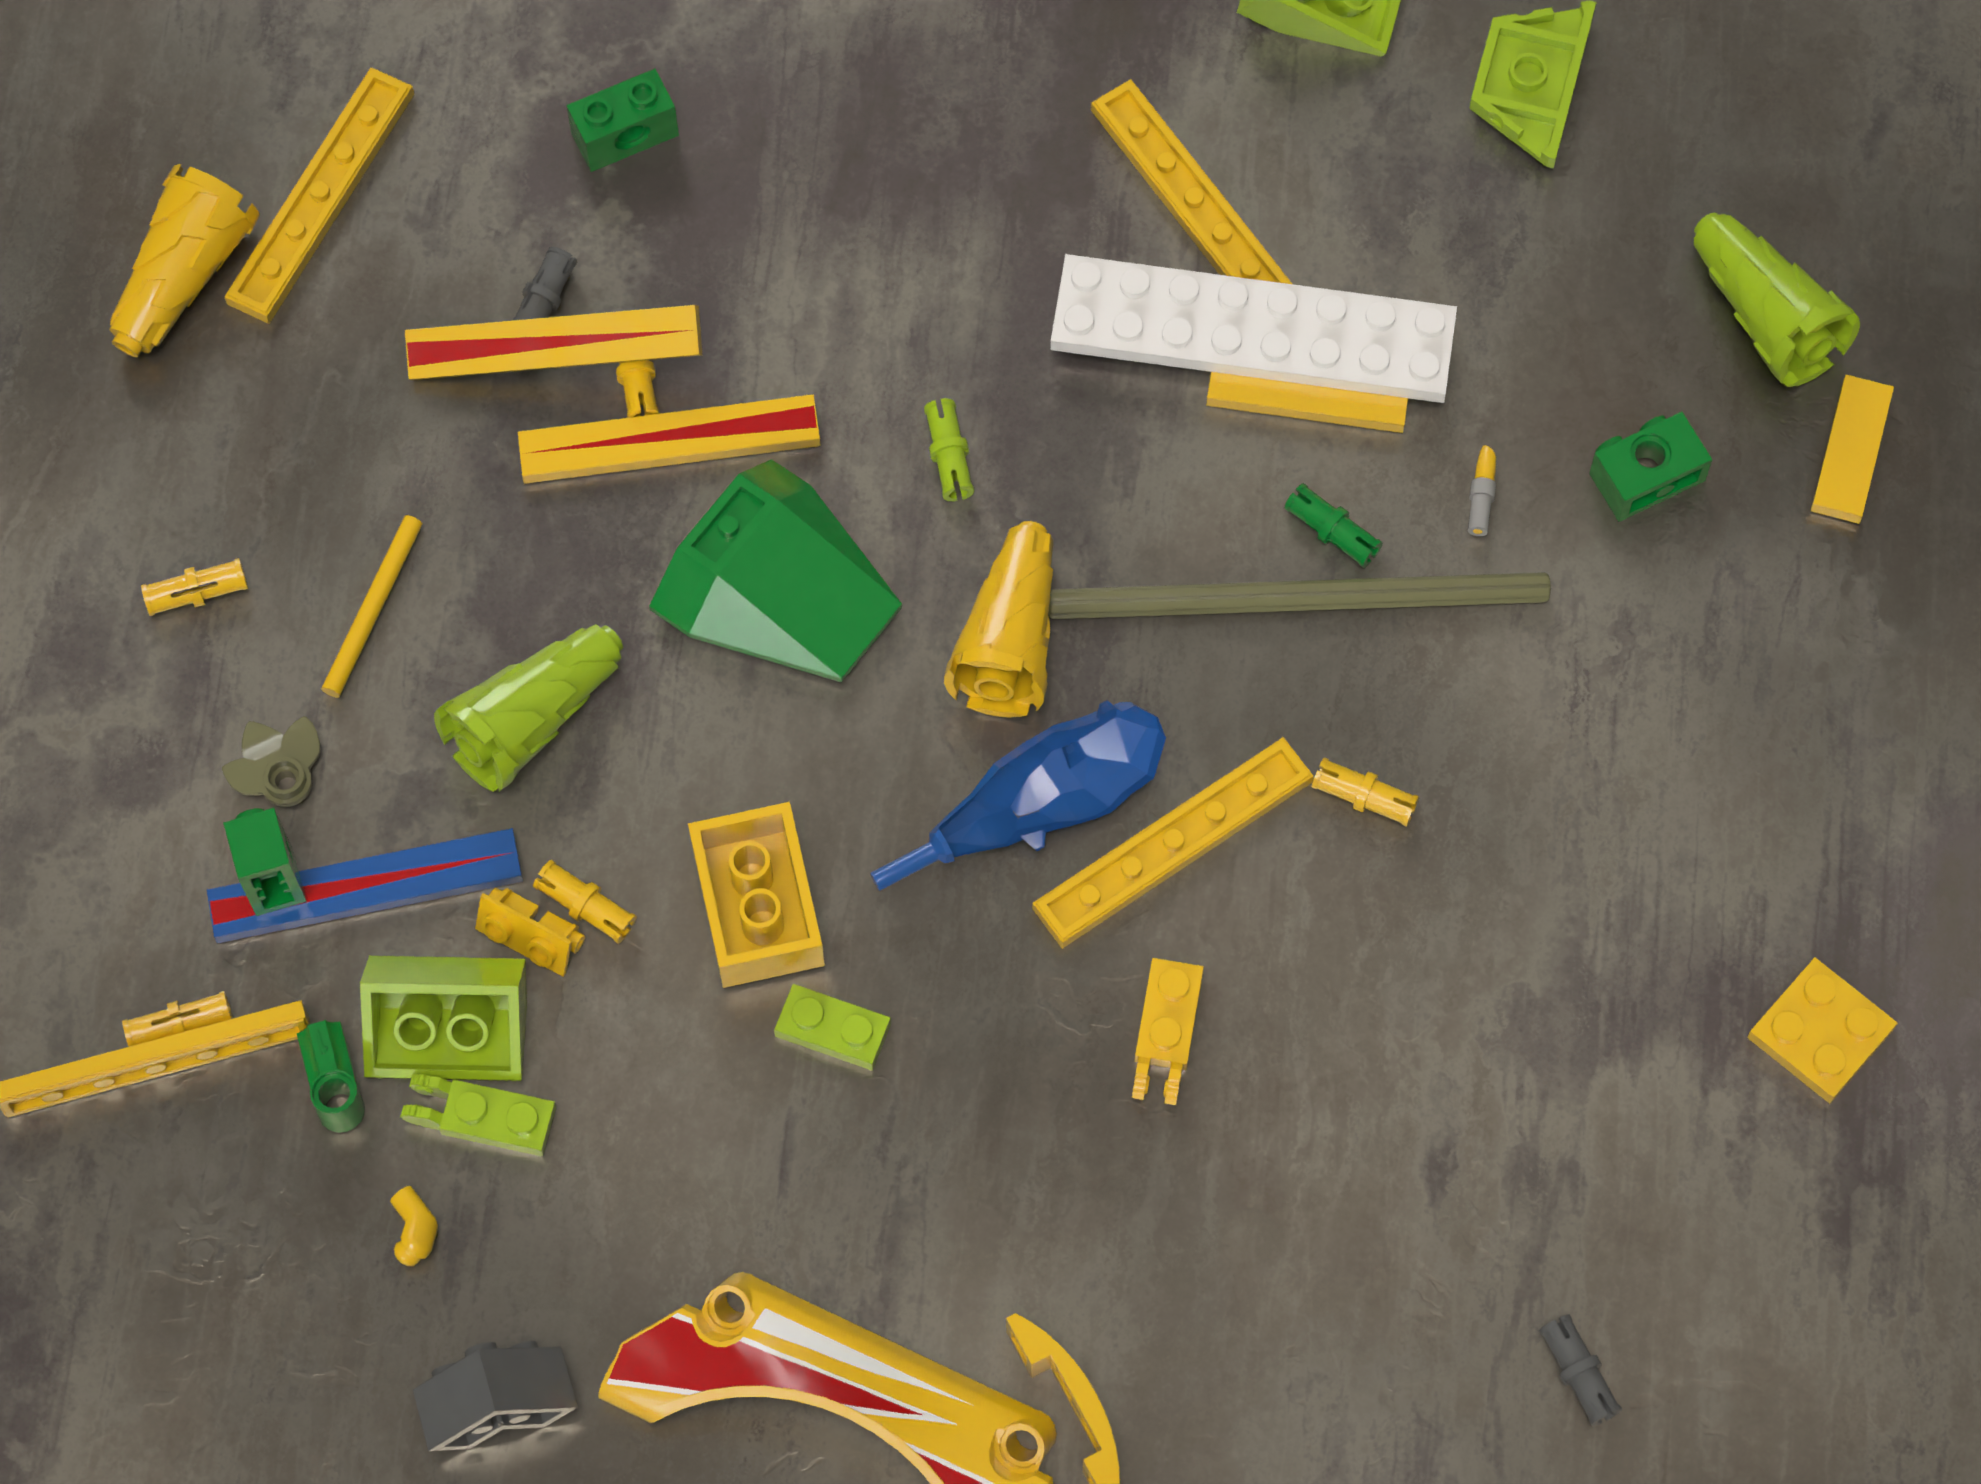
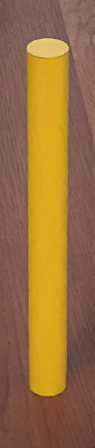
M410 515L404 516L321 687V690L327 695L335 698L340 697L423 525L419 519Z

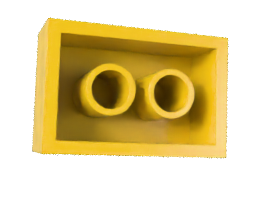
M790 802L688 823L723 988L825 966L822 941Z

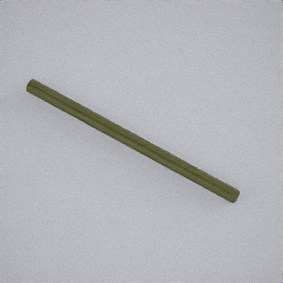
M1539 572L1052 589L1050 591L1051 598L1048 613L1052 619L1541 603L1547 602L1550 598L1551 582L1547 573Z

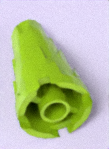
M1713 212L1704 216L1697 223L1694 229L1696 234L1693 243L1694 247L1709 268L1711 279L1736 310L1734 316L1754 341L1753 344L1759 356L1781 384L1783 382L1786 387L1799 386L1823 374L1834 365L1827 358V355L1835 347L1844 356L1859 332L1860 319L1832 290L1827 292L1797 263L1794 262L1791 265L1762 235L1758 238L1731 215Z
M595 624L587 629L581 628L562 641L553 642L521 663L508 665L476 687L448 700L435 711L434 722L442 742L445 745L455 737V742L459 748L452 755L455 761L482 787L492 792L499 788L500 792L511 784L519 771L559 734L557 729L584 705L590 697L589 694L619 668L617 663L621 659L620 651L623 649L621 639L609 626L599 627Z

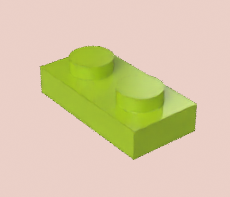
M792 984L774 1033L777 1038L873 1071L890 1029L891 1017Z

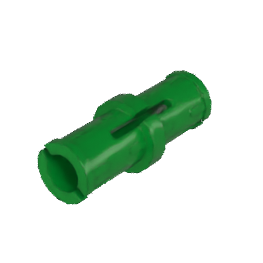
M1305 483L1300 484L1296 488L1299 494L1296 495L1292 492L1285 503L1284 509L1317 531V538L1324 544L1331 542L1357 561L1361 567L1365 568L1371 563L1369 556L1375 558L1383 542L1349 519V512L1342 506L1336 509L1310 490Z

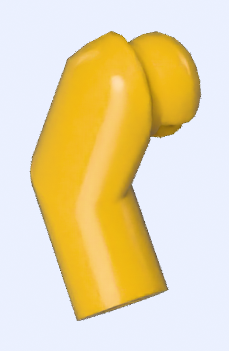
M406 1186L399 1190L390 1200V1203L405 1221L401 1241L395 1244L394 1254L403 1265L415 1266L420 1262V1259L427 1258L432 1252L438 1231V1223L413 1187Z

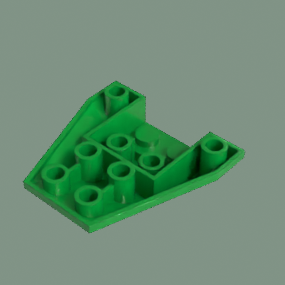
M770 459L739 473L680 543L656 590L649 609L690 638L842 683L902 609V603L814 488Z

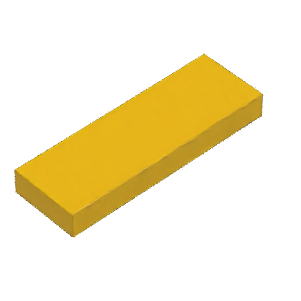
M1845 374L1811 512L1860 524L1894 386Z

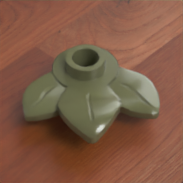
M305 716L296 720L284 735L269 726L249 721L245 726L242 737V754L244 758L236 759L222 766L223 774L229 785L238 793L250 796L264 795L270 803L280 807L297 805L308 796L312 787V776L309 770L320 755L321 744L318 733L312 722ZM284 778L296 780L294 786L289 789L282 790L278 788L280 781Z

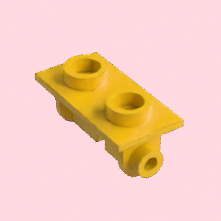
M495 887L489 896L483 893L480 896L475 929L485 934L490 940L501 943L529 958L536 965L546 967L564 977L567 971L570 951L576 954L585 940V935L579 932V926L549 911L546 912L539 922H536L533 918L538 913L539 906L514 893L509 888H505L502 891Z

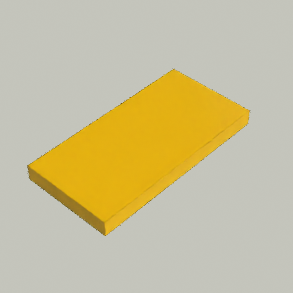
M1211 372L1206 406L1403 433L1408 398Z

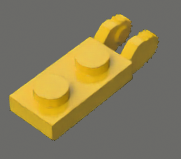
M1152 958L1135 1053L1137 1068L1132 1098L1144 1100L1145 1094L1148 1093L1150 1082L1149 1068L1150 1065L1170 1068L1169 1077L1165 1080L1164 1104H1177L1182 1070H1187L1204 966Z

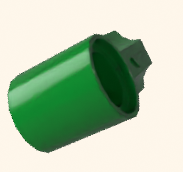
M323 1020L309 1024L303 1031L297 1033V1038L310 1086V1099L324 1127L337 1133L348 1132L362 1121L365 1114V1104L358 1089L342 1023L340 1021L328 1022ZM345 1094L349 1096L345 1104L340 1107H326L327 1102L336 1095Z

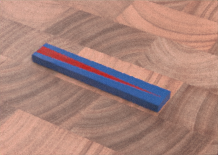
M513 828L299 871L307 902L256 916L240 883L207 889L214 938L217 943L519 883L523 882L515 835Z

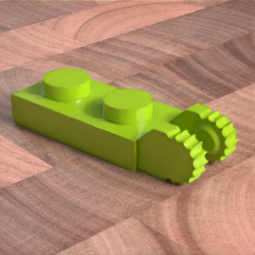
M420 1073L412 1074L409 1084L411 1089L422 1095L447 1099L444 1113L416 1104L403 1105L400 1116L402 1120L417 1126L440 1130L441 1135L536 1156L544 1155L556 1111L555 1101L454 1079L451 1083L436 1076Z

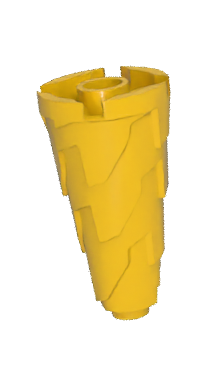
M182 164L174 165L162 185L165 188L149 224L150 228L141 245L138 257L132 267V275L110 319L111 327L109 330L115 336L112 344L133 357H138L141 352L150 353L154 346H160L187 306L190 307L204 285L208 283L215 271L218 272L246 233L250 235L260 216L253 203H251L246 213L238 207L244 196L216 177L191 166L185 176L182 177Z
M1024 521L1009 529L1001 552L993 562L990 573L976 597L967 623L955 644L951 658L946 666L944 685L949 694L957 701L959 690L969 696L966 707L983 714L1010 718L1028 716L1030 704L1033 703L1036 711H1038L1044 702L1048 685L1046 660L1050 637L1048 612L1053 576L1051 561L1054 541L1051 535L1047 533V529L1037 522Z

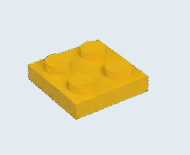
M1814 957L1751 1029L1747 1038L1831 1104L1893 1032L1898 1022Z

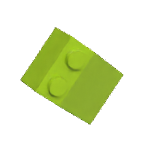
M1240 0L1237 13L1278 33L1382 57L1387 53L1401 0Z

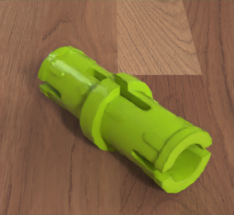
M942 398L941 404L944 418L939 417L936 400L924 406V413L927 416L933 442L929 446L931 460L938 465L943 499L955 502L958 500L954 482H959L963 500L971 497L975 490L966 462V456L969 454L966 438L961 437L956 403L952 399Z

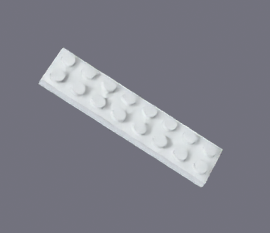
M1065 254L1051 336V350L1444 403L1457 306Z

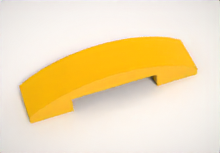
M1016 1313L1007 1317L1006 1332L1030 1377L1033 1378L1048 1369L1052 1370L1096 1453L1083 1459L1082 1472L1089 1484H1120L1119 1462L1113 1433L1105 1410L1086 1375L1064 1348L1041 1328Z

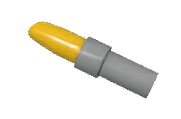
M1484 445L1480 450L1475 477L1471 482L1469 496L1471 508L1468 533L1473 536L1487 535L1491 503L1495 499L1496 454L1487 445Z

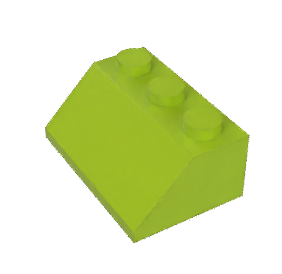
M369 955L360 981L364 1077L411 1078L412 1074L420 1073L443 1079L522 1080L527 1015L526 959Z

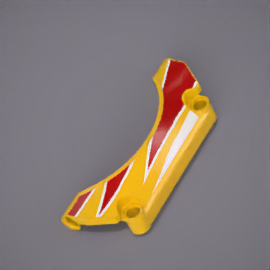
M745 1272L734 1273L716 1286L707 1296L702 1310L685 1304L623 1341L599 1389V1399L649 1423H654L681 1409L714 1400L735 1397H769L793 1400L820 1407L848 1418L875 1433L909 1460L930 1484H1053L1051 1476L1039 1471L1044 1457L1055 1444L1057 1436L1054 1422L1043 1411L1036 1410ZM727 1292L736 1293L741 1297L745 1306L744 1312H738L731 1308L727 1301ZM1024 1430L1032 1434L1037 1441L1038 1448L1031 1450L1023 1447L1017 1440L1016 1431Z

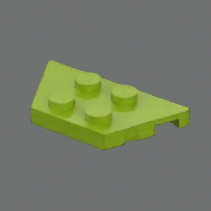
M1583 1L1578 9L1555 13L1553 8L1549 7L1533 10L1527 15L1510 14L1493 17L1469 109L1549 168L1554 169L1595 12L1597 3L1595 1Z

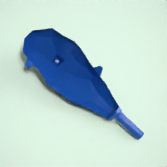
M1106 700L1099 704L1098 711L1052 725L996 761L971 794L929 832L928 843L870 872L875 886L881 891L938 860L943 863L955 861L954 858L958 856L1006 847L1021 840H1024L1038 851L1045 847L1046 832L1077 825L1111 813L1133 792L1143 787L1155 777L1166 740L1158 717L1131 702H1119L1113 705ZM1024 814H1028V815H1025V816H1022V817H1019V818L1016 817V815H1017V816H1021V815H1024Z

